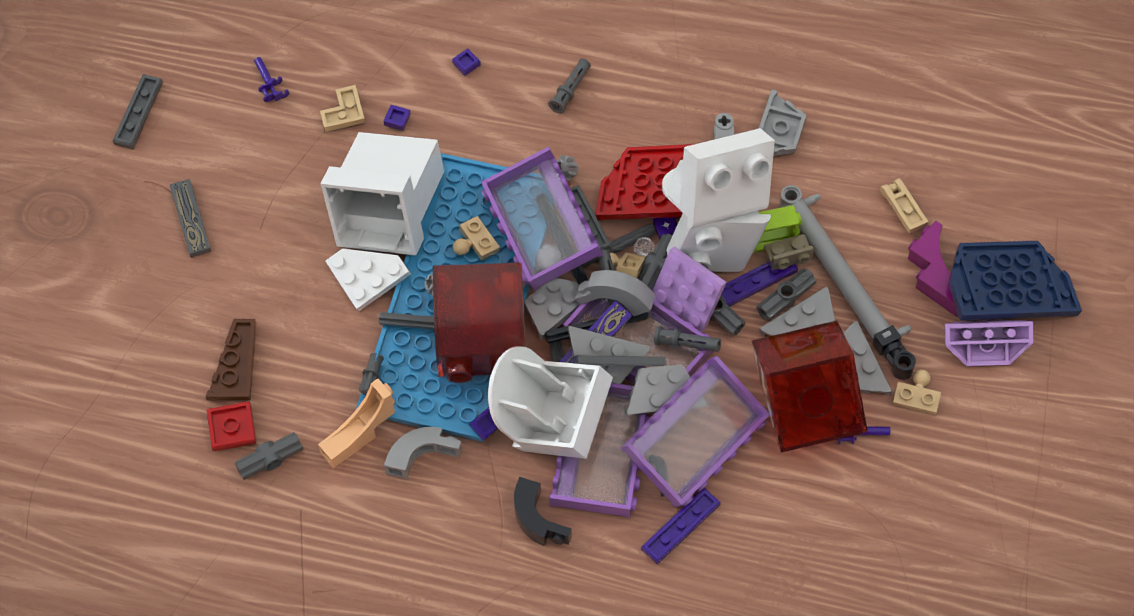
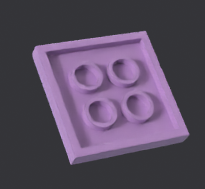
M674 246L667 255L652 292L656 295L655 298L659 300L662 306L668 310L675 311L679 318L685 322H691L702 333L706 330L726 285V281Z

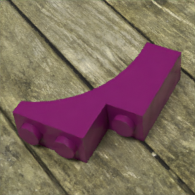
M935 221L931 226L927 225L923 229L918 241L916 239L912 241L908 247L910 251L908 260L921 268L916 276V289L958 317L948 284L951 273L947 269L940 252L939 237L942 224Z

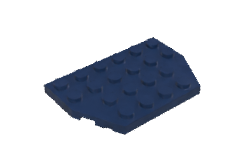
M1039 241L959 243L948 284L960 320L1079 316L1082 309L1070 275L1065 270H1060L1054 263L1055 259L1045 251V248Z

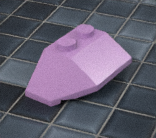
M1007 319L970 320L945 324V346L966 366L1010 365L1033 344V321Z

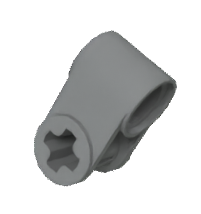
M720 113L717 115L713 140L734 135V120L730 114Z

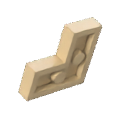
M356 85L335 89L339 106L320 111L325 132L365 123Z

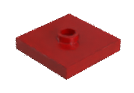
M250 401L206 409L213 452L257 444Z

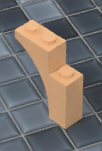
M379 379L373 381L365 398L355 412L335 432L318 444L321 455L333 469L375 439L374 429L395 413V401L392 398L393 391L387 383L382 384Z

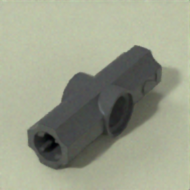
M663 234L654 251L648 254L643 271L638 278L652 291L667 258L666 249L672 238L670 234Z
M803 268L788 281L780 283L776 291L757 305L756 309L759 315L764 320L770 321L785 308L793 306L798 297L816 284L813 273ZM783 293H788L790 296H784Z
M720 296L716 306L721 309H714L710 320L717 322L731 336L737 335L746 322L726 304L725 298Z
M293 432L275 442L267 441L260 444L255 452L235 461V465L239 474L245 480L263 470L270 471L276 469L282 464L283 460L301 452L303 446L297 434Z

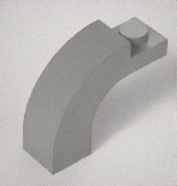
M601 270L592 272L589 281H584L579 285L575 300L579 304H583L599 298L612 299L624 305L633 316L651 311L656 295L646 284L629 274L612 270Z
M423 427L412 430L399 438L391 447L384 464L385 473L407 479L413 462L419 456L429 452L460 458L462 452L461 441L452 436L443 437L442 428Z

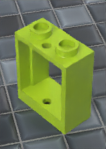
M794 205L759 212V214H771V218L753 253L764 251L765 244L800 235L799 225H802L800 213H796Z

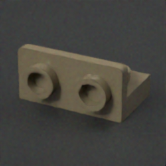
M805 234L764 245V251L772 270L786 269L790 265L804 264L813 259L814 248L812 245L809 246Z

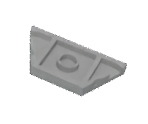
M774 89L771 90L759 128L775 140L773 156L795 153L807 115L800 109H796L790 101H784L777 95L778 92Z
M555 278L545 283L524 301V308L527 314L531 316V322L536 327L540 340L545 339L546 331L557 329L581 305L575 300L579 287L577 282Z
M826 286L760 328V334L764 336L767 334L777 339L778 343L784 346L787 345L792 350L801 354L829 337L837 329L829 289Z
M855 321L825 352L829 365L842 391L854 392L848 372L849 368H847L848 365H846L844 357L846 340L852 352L851 356L854 358L852 359V362L855 363V365L853 364L855 368L853 372L855 373L858 392L865 394L877 392L891 395L892 390L858 321Z
M572 326L567 328L574 356H645L650 349V346ZM596 365L601 366L613 377L612 382L621 384L635 367L628 365Z
M671 365L638 369L635 385L630 393L631 398L624 414L634 415L657 412L691 378L684 366ZM703 396L690 409L706 407L707 403Z

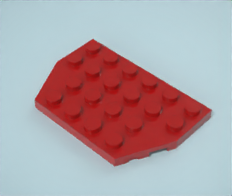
M695 144L627 147L622 153L621 158L613 165L614 169L609 176H605L601 181L595 212L597 220L681 217L683 212L664 195L662 181L664 176L676 168L680 160H683L684 147Z

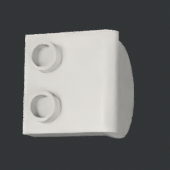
M759 128L684 147L683 160H680L677 167L664 176L662 191L688 217V229L763 210L768 207L775 140Z
M759 211L688 229V217L683 213L666 249L667 255L670 249L675 246L710 271L740 272L745 269L771 218V214H759Z
M512 347L499 357L490 377L488 403L491 417L497 428L514 441L512 447L518 450L587 459L613 377L601 366L544 361L527 347Z

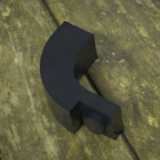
M519 477L514 491V508L517 522L522 531L534 542L545 546L547 538L556 544L562 545L564 543L569 545L572 538V528L547 521L536 510V504L541 494V483Z

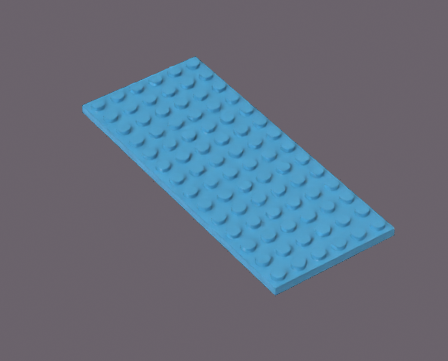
M441 153L444 173L421 221L424 240L417 255H406L404 264L411 275L396 285L388 313L434 317V297L427 293L425 280L428 275H435V271L438 270L449 275L452 287L447 295L442 294L441 299L435 297L437 317L463 319L464 329L462 332L438 330L436 348L434 329L383 325L374 352L377 353L375 362L379 354L384 357L378 379L382 384L387 383L393 391L392 398L395 401V413L386 420L420 428L439 427L442 428L443 433L484 442L469 424L489 407L488 388L490 377L499 357L513 346L523 312V300L527 299L530 284L525 285L523 289L524 294L516 301L513 299L504 300L494 288V277L503 269H515L520 276L524 273L522 267L518 268L513 259L516 256L514 250L510 252L505 242L508 239L507 235H502L498 228L499 218H494L489 209L492 206L491 202H487L481 192L484 190L481 183L483 180L508 167ZM531 173L498 190L497 193L535 270L536 253L542 248L548 224L535 198L540 194H545L552 209L555 202L541 174ZM477 216L500 247L498 253L483 260H480L472 247H470L465 255H457L453 251L455 240L459 238L466 239L459 230V225ZM436 351H438V365H437ZM361 393L356 409L359 407V405L361 404L366 395H363Z

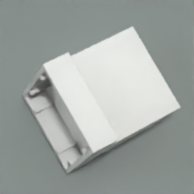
M358 133L341 168L329 166L321 182L337 247L417 255L424 240L421 221L444 173L438 140Z

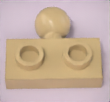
M478 216L459 225V230L466 239L459 238L453 243V251L457 255L467 254L470 247L473 248L480 260L499 252V245Z
M610 252L614 268L617 267L616 271L629 274L635 278L638 277L644 266L646 256L625 252L620 259L616 254Z
M921 369L914 373L913 382L916 384L915 386L898 382L892 405L936 415L941 392L924 388L930 382V374L926 370Z

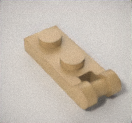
M900 178L894 180L890 185L880 186L881 194L887 199L909 234L928 225V220Z

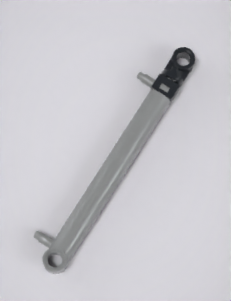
M794 185L784 187L780 196V208L794 205L796 213L799 212L801 215L802 225H799L800 233L805 234L809 246L812 245L814 248V254L873 339L872 345L880 356L884 355L891 366V372L895 378L899 380L910 378L913 374L916 359L912 353L906 351L900 339L911 331V327L906 325L895 329L893 325L889 326L808 207L821 199L820 194L811 195L803 199L802 192L798 187ZM903 363L908 367H901L899 364Z

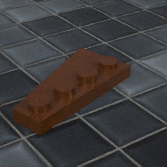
M233 319L225 341L224 351L220 355L216 373L214 372L211 380L210 390L206 394L207 401L251 400L256 334L255 319Z

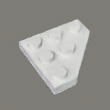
M341 249L326 260L331 271L358 311H361L411 275L398 255Z

